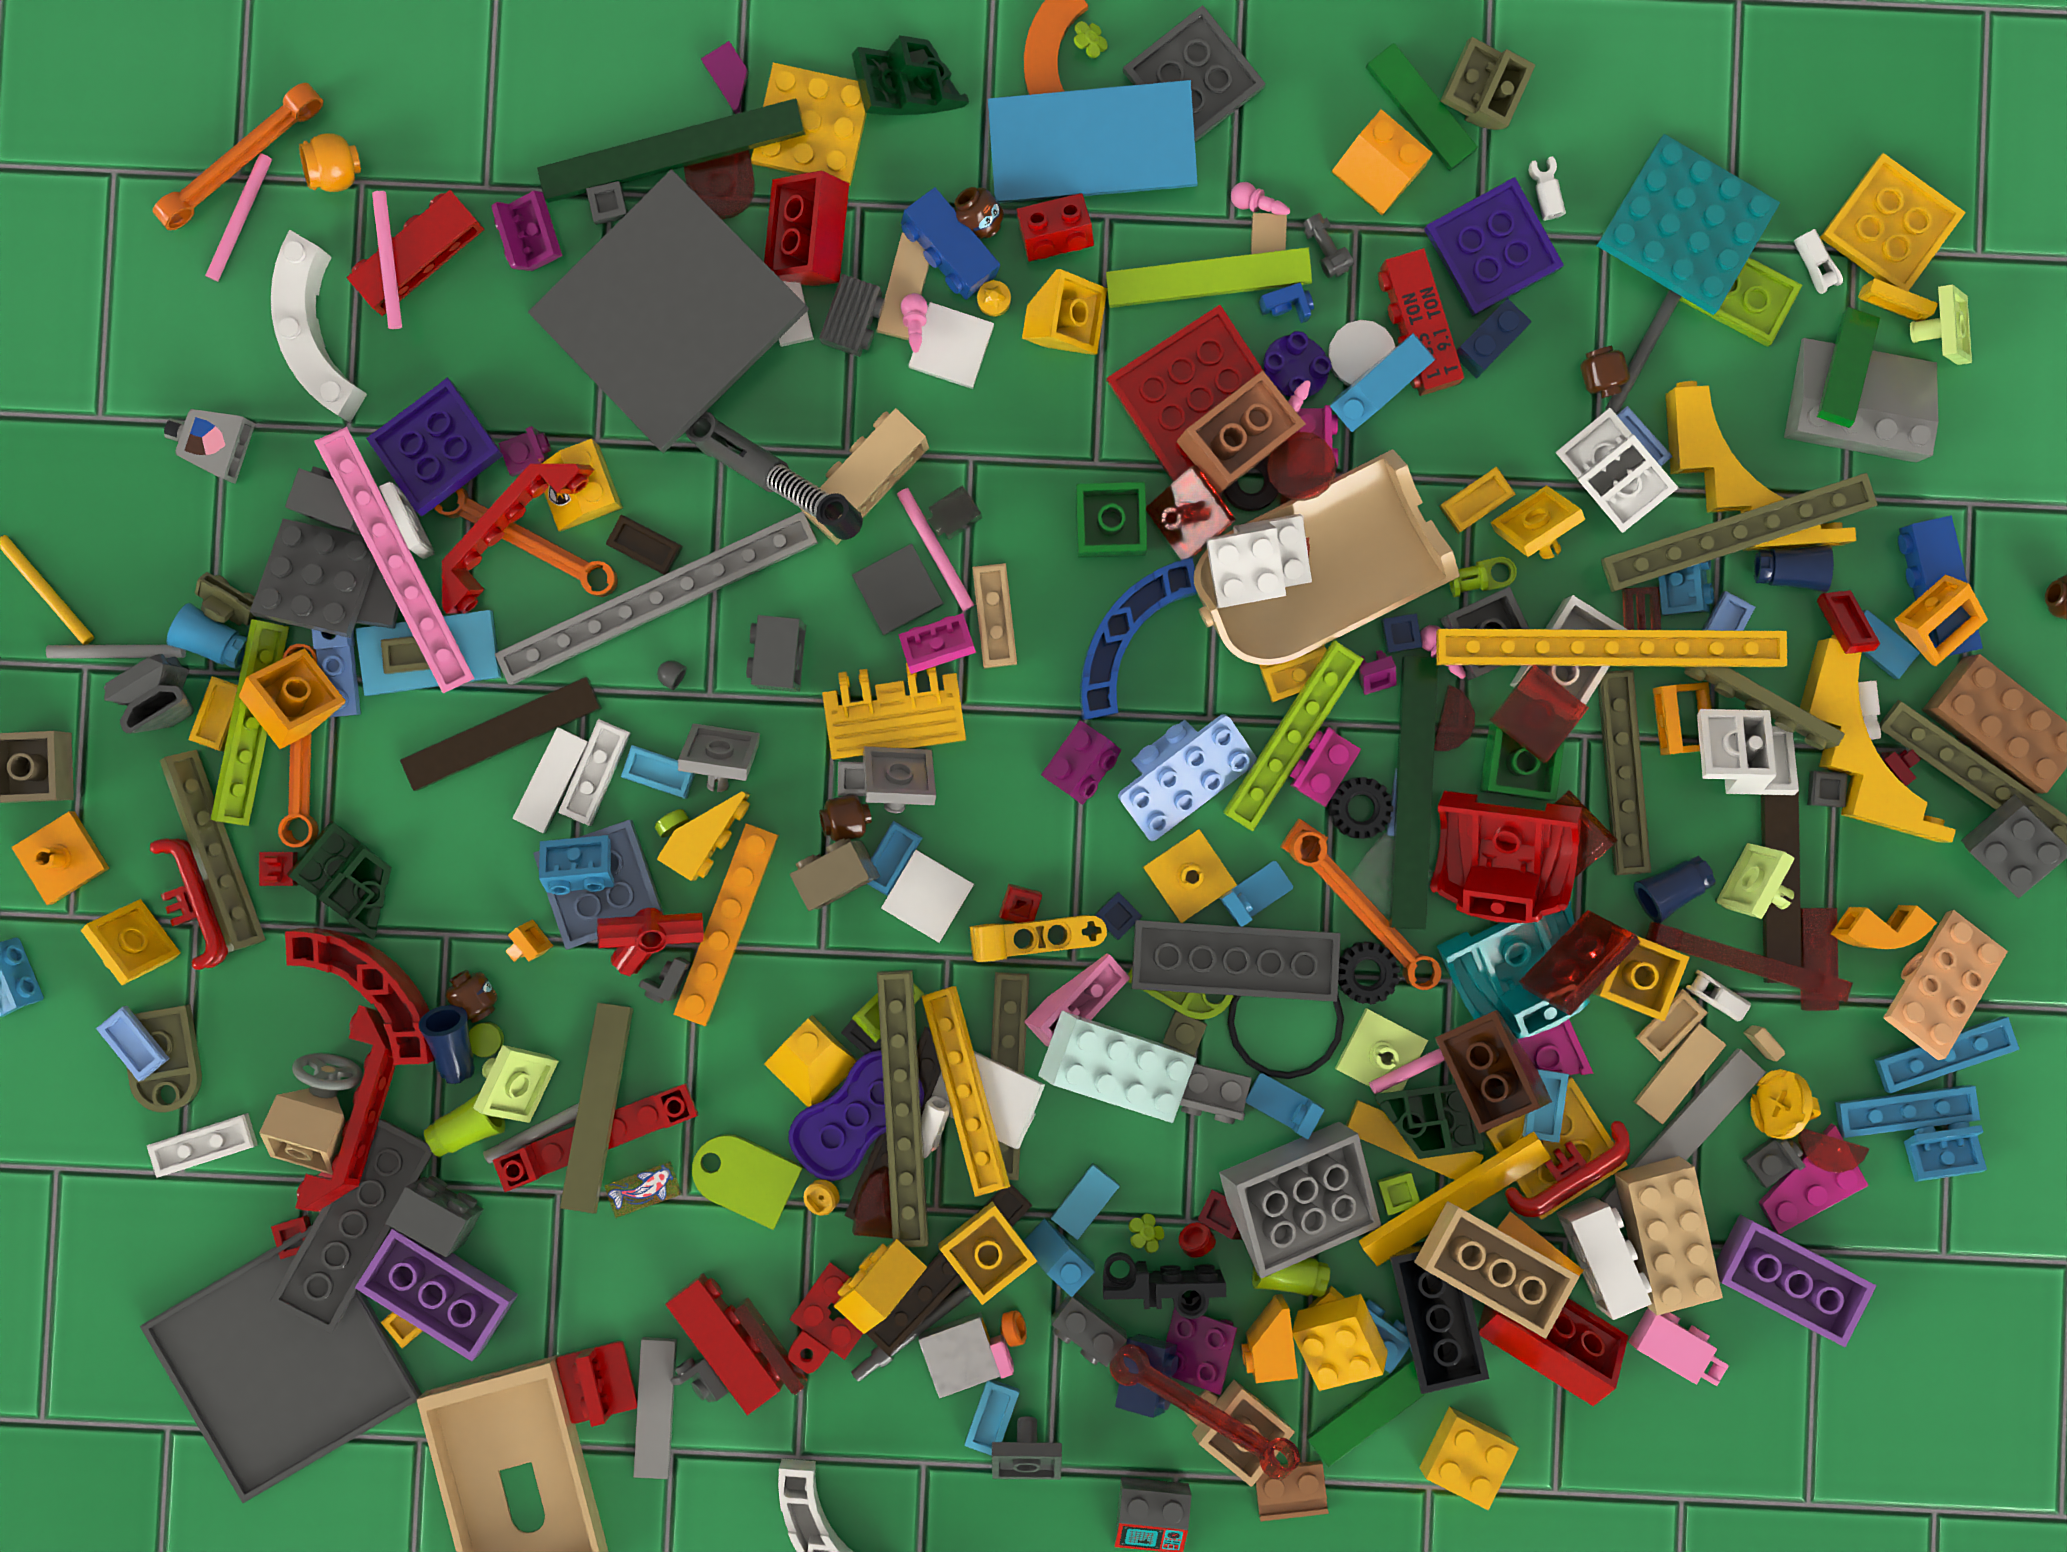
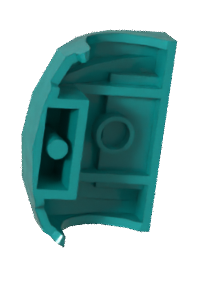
M1569 901L1564 911L1561 910L1557 913L1545 915L1538 922H1501L1472 937L1466 931L1436 946L1454 986L1473 1019L1475 1020L1498 1010L1516 1039L1530 1037L1557 1027L1582 1011L1590 1003L1589 996L1599 986L1601 980L1607 977V970L1591 952L1575 922L1571 901Z

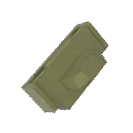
M206 572L197 580L195 594L203 598L201 610L209 619L222 623L229 619L239 626L243 623L248 626L251 623V619H256L250 612L255 598L252 594L241 593L231 587L228 581L220 575L213 576Z

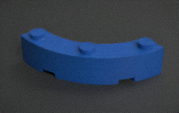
M1193 558L1177 561L1159 568L1141 579L1114 603L1102 619L1092 637L1082 668L1080 683L1082 721L1118 713L1117 678L1125 649L1139 627L1155 612L1172 602L1197 594L1194 585L1195 568Z

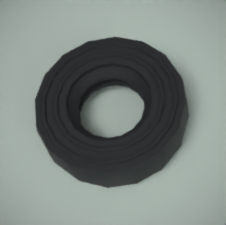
M1269 455L1253 467L1259 470L1264 477V485L1260 491L1251 494L1244 492L1240 488L1238 480L1223 491L1227 501L1236 508L1244 511H1258L1269 506L1278 496L1282 484L1281 471L1275 460Z

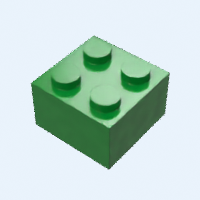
M1145 482L1076 484L1078 557L1145 556L1147 552Z
M1499 722L1489 724L1480 791L1543 801L1557 800L1566 732Z

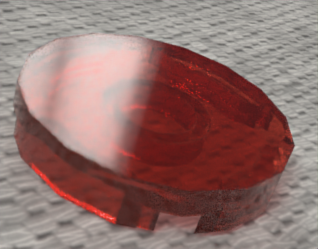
M1297 432L1270 453L1267 470L1270 482L1281 495L1291 500L1307 501L1319 497L1328 490L1335 478L1337 463L1333 450L1325 440L1313 433Z

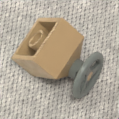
M327 1053L307 1054L294 1061L292 1071L298 1080L309 1085L310 1088L276 1095L259 1133L270 1157L332 1175V1164L334 1158L340 1152L344 1139L343 1128L346 1124L336 1095L338 1090L357 1086L363 1078V1072L356 1063L342 1056ZM309 1065L314 1068V1076L307 1073L303 1067Z

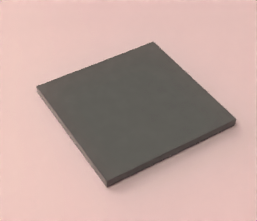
M671 169L528 313L650 441L664 453L809 308Z
M312 1225L305 1232H299L284 1241L281 1246L270 1249L140 1326L242 1503L412 1405L422 1395L369 1301L362 1292L356 1291L332 1334L269 1303L295 1257L294 1255L280 1260L278 1253L286 1248L289 1250L301 1246L303 1238L307 1236Z

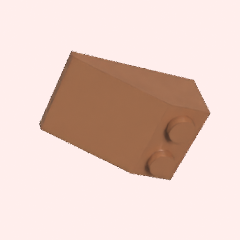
M1262 370L1187 428L1176 442L1215 491L1220 494L1301 429L1305 422Z

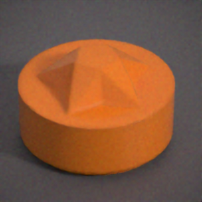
M1017 1310L1003 1313L1000 1326L1002 1336L1010 1347L1023 1345L1027 1338L1023 1316Z

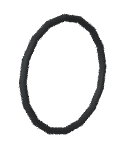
M1234 995L1230 1002L1227 1025L1233 1047L1247 1065L1267 1076L1291 1079L1311 1074L1330 1060L1341 1041L1344 1015L1338 995L1337 1002H1333L1337 1015L1335 1038L1325 1055L1309 1067L1291 1072L1267 1069L1252 1060L1238 1041L1234 1020L1237 1002L1241 996Z

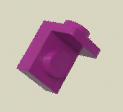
M530 426L526 428L527 433L498 443L504 455L503 458L508 472L512 477L521 474L530 463L541 464L549 458L547 453L552 450L544 432L539 433L537 429Z

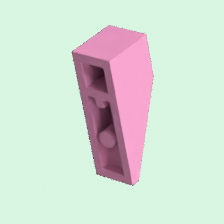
M1105 954L1048 996L1024 1023L1045 1046L1049 1047L1061 1011L1092 1020L1127 983L1130 977L1110 954Z

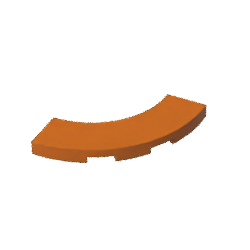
M1045 0L1039 8L1029 28L1024 51V74L1028 95L1065 92L1058 74V52L1061 41L1070 26L1088 10V4L1085 0Z

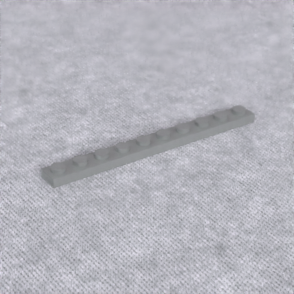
M803 511L503 649L495 653L496 659L508 685H514L818 544V541Z

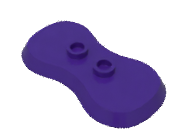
M881 1050L870 1052L859 1058L837 1093L828 1100L804 1109L793 1120L789 1130L791 1150L803 1167L815 1177L828 1181H837L848 1177L858 1168L872 1142L886 1132ZM919 1080L920 1103L922 1107V1103L924 1100V1090L922 1087V1083Z

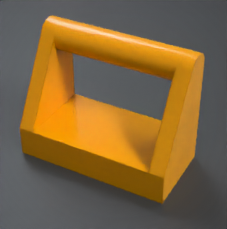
M1945 574L1894 620L1899 629L1929 663L1937 666L1986 623L1988 618L1970 584ZM1962 606L1971 617L1935 648L1928 634L1957 608Z
M1709 682L1653 688L1660 755L1700 751V744L1683 746L1677 693L1696 691L1698 712L1700 709H1712Z

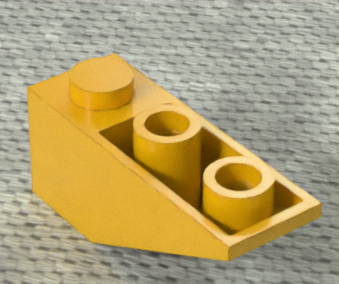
M741 791L674 830L657 860L690 881L697 880L699 876L704 878L714 864V861L710 858L718 847L722 850L729 841L732 832L728 829L735 818L740 821L751 804L747 802L750 794Z

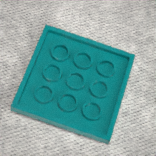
M1663 134L1596 246L1714 315L1722 305L1780 202L1666 134Z

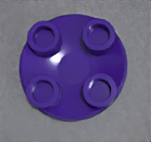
M1300 331L1275 340L1268 347L1263 360V368L1266 375L1281 394L1288 397L1293 396L1296 388L1306 380L1311 382L1307 397L1319 392L1327 382L1332 367L1331 361L1323 349L1313 340L1309 339L1305 333Z

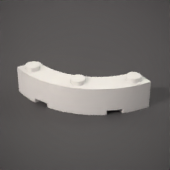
M289 230L278 254L272 277L271 314L275 335L289 368L308 393L324 407L351 423L367 394L350 382L338 367L334 365L325 349L326 346L321 335L319 319L316 318V295L319 296L321 282L332 257L317 245Z
M781 1459L778 1479L780 1507L788 1529V1535L796 1552H853L837 1536L823 1512L816 1487V1461Z

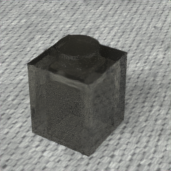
M963 485L928 508L932 517L927 519L938 537L944 533L948 541L982 519L981 512Z

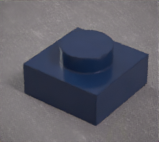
M1417 613L1381 620L1386 653L1422 647Z
M1116 892L1093 915L1103 920L1107 931L1116 940H1119L1135 924V920H1139L1142 917L1119 892Z

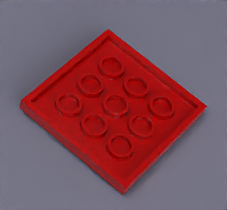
M1218 305L1108 376L1106 381L1179 493L1204 478V476L1176 441L1187 428L1250 381L1263 369L1222 306Z

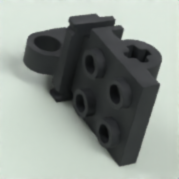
M1117 1252L1110 1255L1104 1264L1103 1297L1104 1300L1144 1299V1309H1150V1307L1162 1309V1298H1172L1175 1309L1181 1316L1195 1319L1206 1312L1209 1305V1297H1226V1282L1221 1270H1215L1214 1265H1195L1194 1270H1181V1267L1178 1265L1160 1266V1271L1148 1273L1146 1261L1134 1263L1129 1255ZM1117 1260H1123L1130 1266L1129 1273L1123 1278H1116L1110 1273V1266ZM1194 1290L1191 1291L1190 1297H1184V1292Z

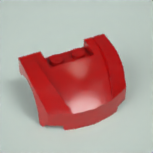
M1452 791L1443 792L1438 804L1441 824L1439 851L1430 883V889L1433 893L1438 892L1442 897L1455 903L1456 909L1462 913L1495 922H1538L1545 915L1557 913L1561 910L1564 911L1567 908L1576 873L1582 807L1547 803L1545 811L1478 803V795Z

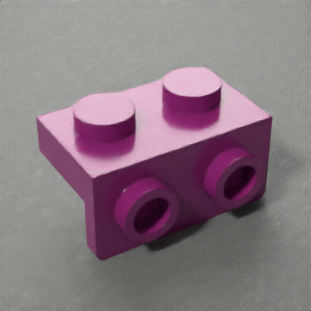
M534 190L509 204L496 202L491 205L494 222L499 230L505 249L504 254L512 269L534 271L562 256L543 192Z
M1079 720L1041 776L1083 805L1088 798L1095 794L1098 784L1106 772L1114 767L1121 749L1107 737Z

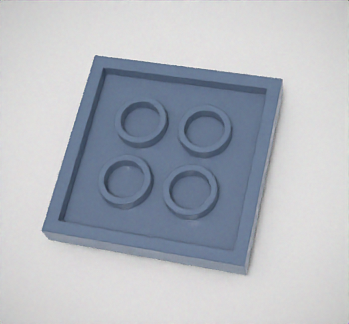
M627 820L578 837L609 836L611 840V873L614 877V887H606L597 892L574 890L564 895L546 892L566 950L597 939V918L633 917L644 908H656L664 915L632 820ZM537 851L533 855L539 869V851Z

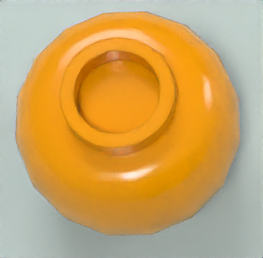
M333 133L320 134L313 137L310 143L304 141L303 144H299L302 168L309 189L316 190L320 187L321 190L327 192L343 191L352 186L355 174L361 173L360 160L355 145L349 146L345 138Z

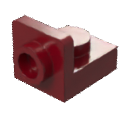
M1212 1189L1198 1221L1232 1240H1243L1227 1204L1225 1194Z

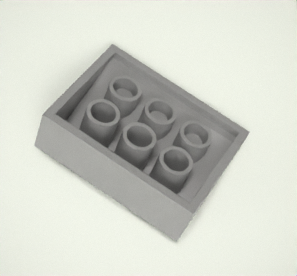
M1807 338L1801 339L1784 438L1916 463L1933 456L1939 423L1937 362L1872 351L1856 419L1851 428H1847L1817 417L1835 344Z
M1341 1122L1313 1132L1309 1140L1301 1137L1219 1172L1227 1204L1260 1278L1271 1275L1381 1226L1359 1134Z

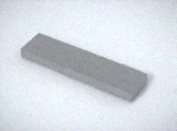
M643 1337L641 1339L633 1476L635 1478L668 1479L670 1476L674 1386L670 1379L675 1376L677 1339Z

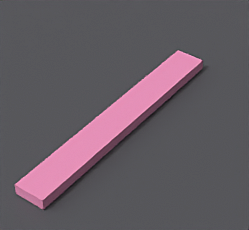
M345 427L315 440L314 442L442 693L475 679L348 428Z

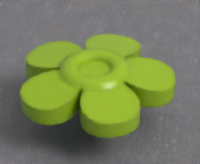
M1083 21L1075 25L1077 35L1074 37V43L1079 49L1086 48V53L1090 58H1097L1100 52H1104L1107 49V41L1104 37L1100 36L1102 31L1099 26L1094 23L1088 26Z
M1146 1213L1142 1215L1141 1219L1133 1218L1129 1222L1130 1231L1137 1233L1130 1238L1132 1246L1136 1249L1144 1246L1147 1253L1156 1252L1159 1248L1158 1241L1164 1238L1163 1228L1161 1226L1154 1227L1156 1220L1153 1215Z

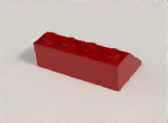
M1569 1298L1546 1339L1487 1305L1484 1306L1478 1325L1481 1337L1592 1406L1616 1389L1629 1336Z

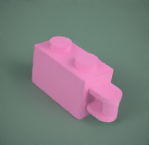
M1647 1308L1628 1342L1638 1351L1696 1385L1702 1377L1718 1386L1729 1365L1714 1356L1717 1348L1707 1342L1710 1335L1693 1325L1690 1326L1689 1330L1680 1326L1678 1322L1681 1318L1671 1312L1657 1316ZM1710 1361L1714 1362L1708 1373L1704 1372Z

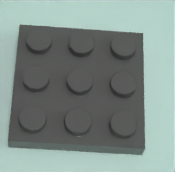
M1203 5L1123 67V73L1133 85L1191 80L1195 142L1263 90L1266 84Z
M283 519L250 612L255 617L351 638L376 565L363 536Z

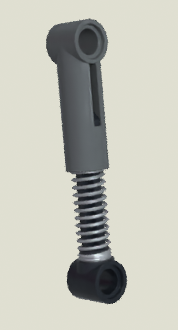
M705 412L685 432L686 436L705 455L714 457L764 490L777 492V494L794 503V505L816 517L818 522L823 524L836 538L847 540L859 533L863 524L862 515L843 495L838 493L829 494L824 490L822 491L821 488H818L813 483L790 470L786 462L721 423L710 412ZM728 447H732L733 449L740 452V454L738 455L734 451L730 450Z

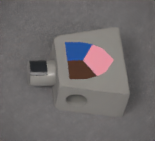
M190 409L185 422L172 418L167 421L164 428V436L178 442L175 450L177 456L219 478L236 484L256 423L238 415Z

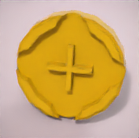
M1782 1069L1770 1071L1758 1081L1756 1086H1759L1756 1094H1752L1750 1101L1751 1116L1755 1126L1761 1132L1766 1133L1767 1136L1782 1140L1793 1138L1803 1131L1809 1120L1815 1119L1821 1114L1818 1099L1812 1097L1807 1081L1797 1073Z

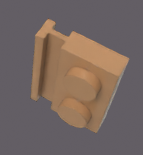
M1321 1460L1268 1466L1255 1483L1261 1522L1329 1514L1324 1469Z

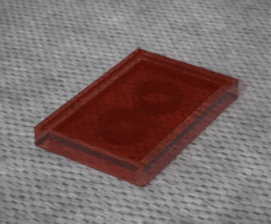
M1587 910L1519 982L1523 989L1571 1016L1640 941L1636 934Z

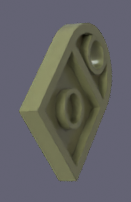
M191 1004L134 1014L170 1059L142 1081H138L127 1068L129 1085L133 1096L143 1107L155 1112H170L186 1106L196 1097L202 1082V1071ZM165 1085L173 1087L176 1092V1098L171 1104L164 1102L161 1097V1090Z

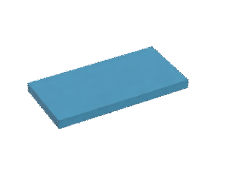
M1191 80L988 98L994 194L999 204L1058 199L1082 193L1083 196L1198 186Z

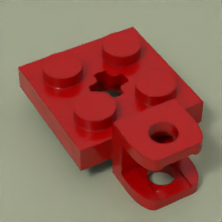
M831 1262L828 1263L789 1318L790 1321L802 1330L790 1347L788 1359L807 1374L816 1371L830 1351H833L845 1360L863 1335L846 1317L843 1319L837 1317L835 1320L829 1317L831 1311L828 1306L831 1303L836 1304L841 1298L837 1292L851 1277ZM805 1348L813 1352V1356L809 1359L803 1358L800 1354Z

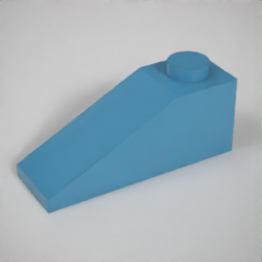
M1413 332L1336 396L1330 407L1349 430L1353 432L1435 360V357Z

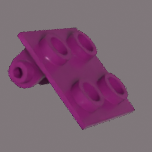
M1174 1307L1166 1342L1177 1344L1175 1355L1178 1356L1179 1361L1176 1373L1171 1377L1221 1395L1238 1327L1233 1326L1234 1322L1227 1319H1220L1218 1321L1204 1315L1195 1319H1188L1181 1316Z

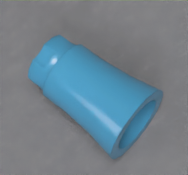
M187 603L174 618L168 631L166 642L169 646L190 651L218 664H226L236 669L243 660L247 637L239 635L238 631L220 622H214L193 604Z

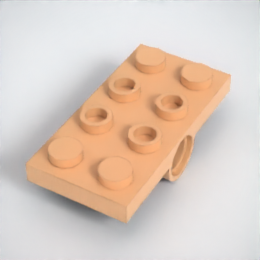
M1955 910L1946 912L1923 952L1916 954L1903 968L1901 978L1905 982L1883 1018L1935 1059H1946L2008 951Z

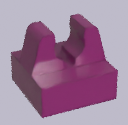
M1382 650L1376 651L1377 660L1370 663L1365 661L1364 656H1360L1364 659L1358 668L1360 686L1364 695L1397 685L1396 665L1392 656L1387 657Z

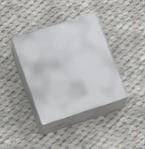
M981 1311L925 1331L919 1335L918 1341L939 1399L1000 1377L990 1348V1336Z

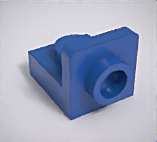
M1301 282L1264 294L1258 302L1262 315L1272 312L1273 317L1290 312L1292 310L1291 306L1295 305L1301 323L1308 321L1311 316V310H1314L1311 294L1308 290H1303Z

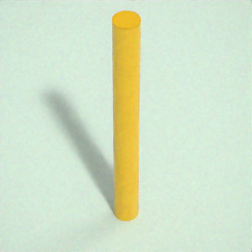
M7 535L1 536V551L83 645L89 644L94 639L92 633Z

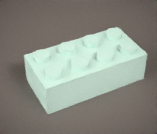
M1061 1011L1038 1076L1054 1086L1173 1123L1196 1058L1174 1047Z

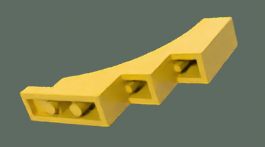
M1697 381L1679 382L1675 388L1665 394L1669 452L1672 455L1670 458V474L1704 472L1707 513L1740 511V513H1744L1784 500L1783 497L1772 492L1757 481L1731 452L1714 415L1709 385L1697 386ZM1842 522L1825 523L1743 549V551L1770 550L1772 548H1805L1823 545L1841 546L1855 542L1856 531L1855 527L1843 528Z
M1831 635V638L1819 640L1800 708L1845 733L1839 746L1828 749L1824 748L1819 764L1821 768L1846 773L1851 776L1846 794V806L1842 808L1841 815L1935 842L1952 843L1956 829L1944 826L1945 820L1924 815L1928 802L1913 793L1898 780L1886 766L1869 737L1859 701L1858 678L1862 652L1845 654L1835 635Z

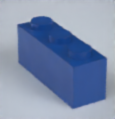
M935 187L904 210L901 220L903 233L911 242L917 240L925 249L923 251L925 259L933 268L938 267L946 276L945 281L954 293H960L967 300L979 291L984 283L992 281L997 276L1001 264L975 233L957 220L956 211Z

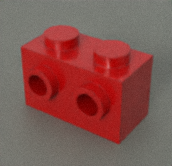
M1082 193L1016 209L1020 234L1028 262L1094 246L1092 223Z

